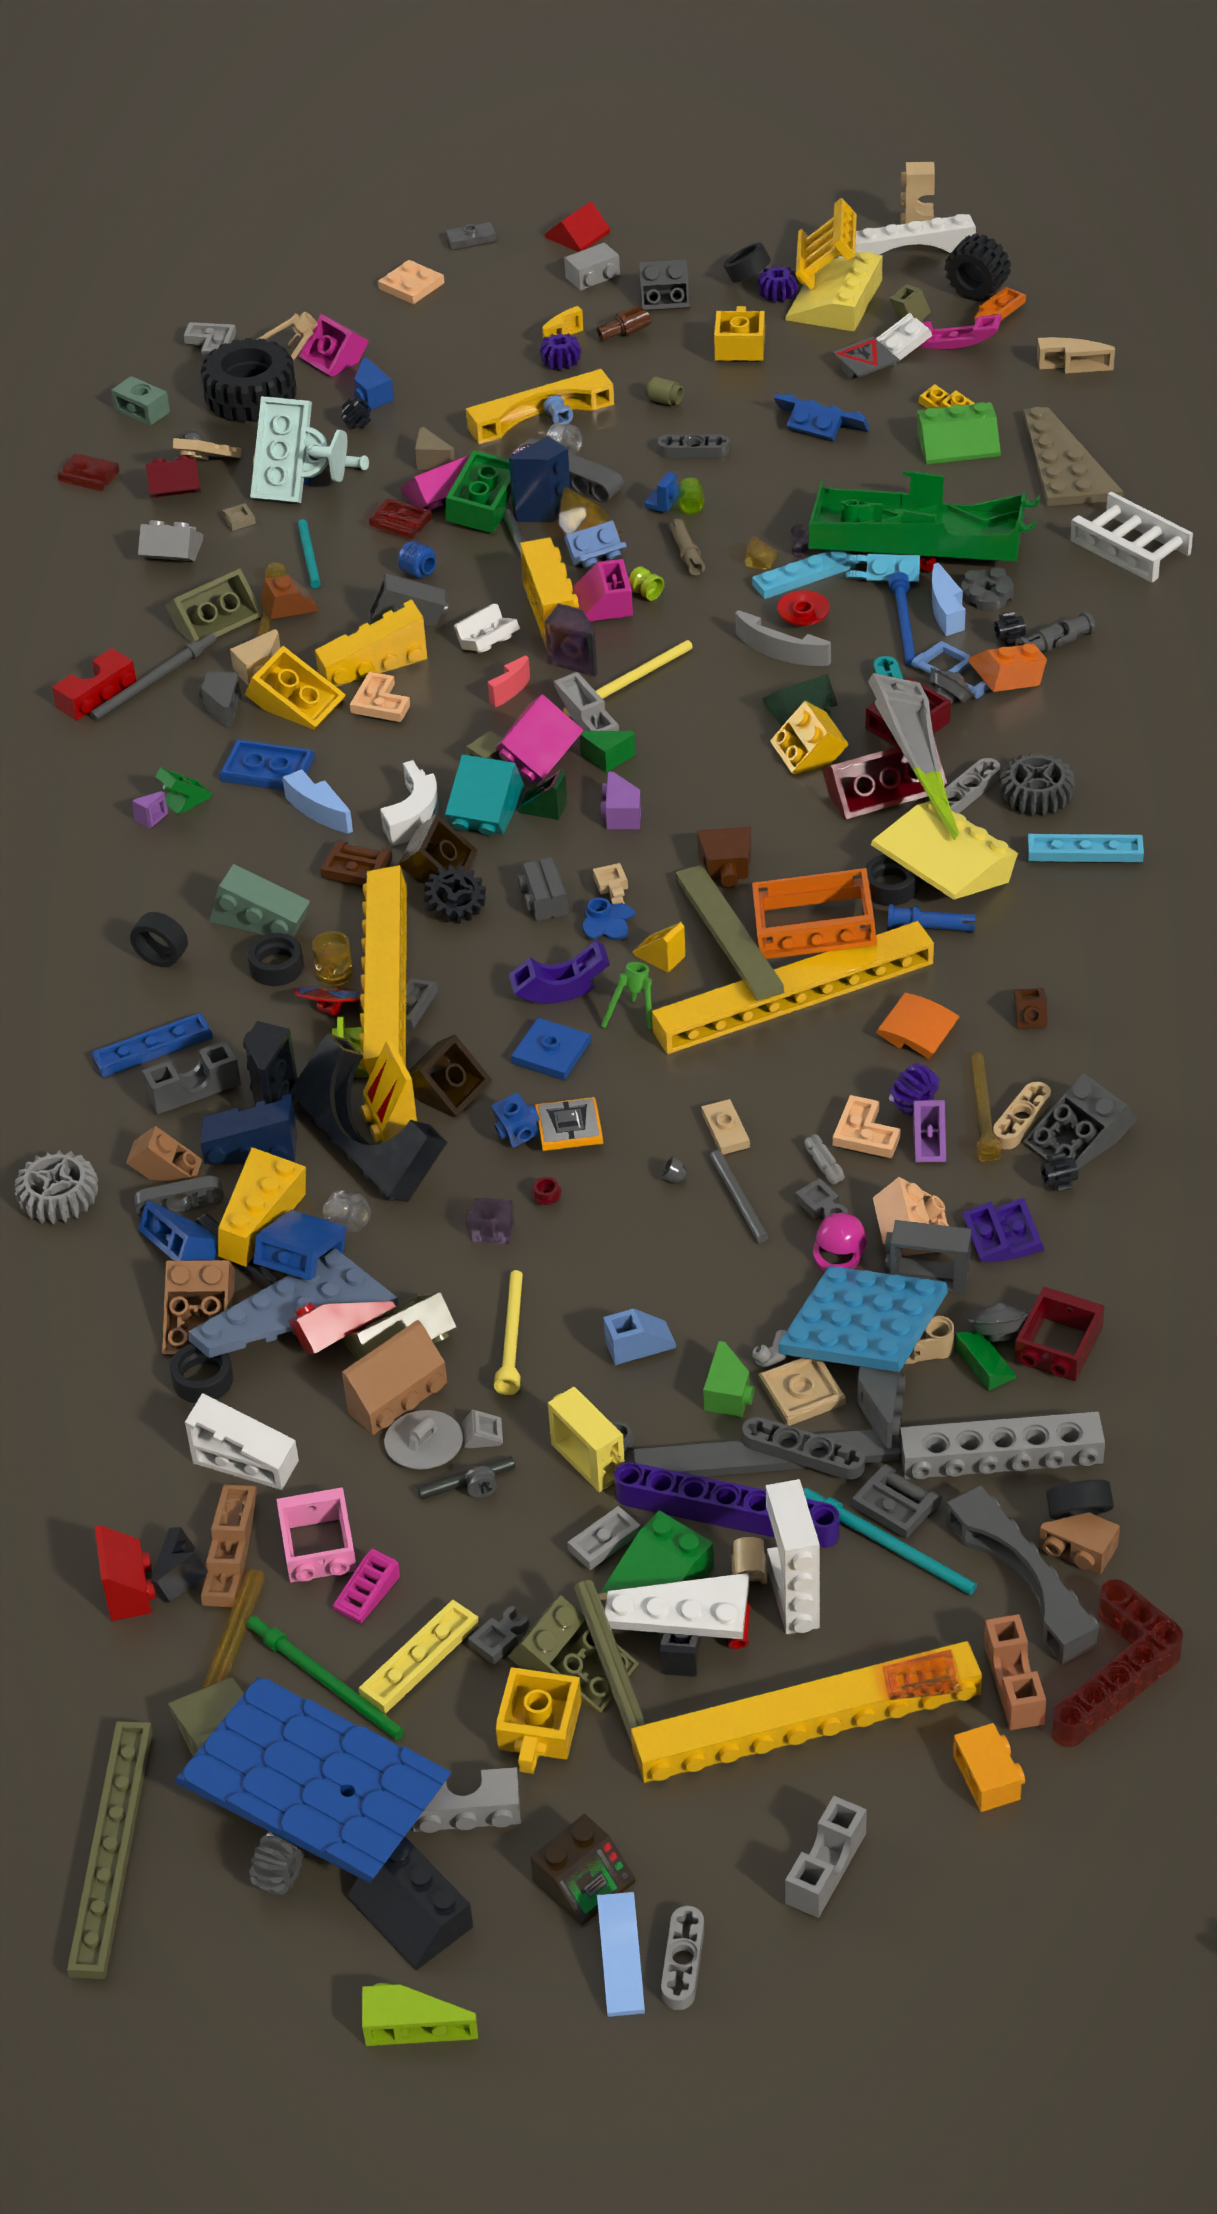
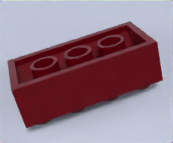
M935 742L938 763L945 788L948 785ZM900 747L837 763L822 769L829 796L844 820L928 797Z

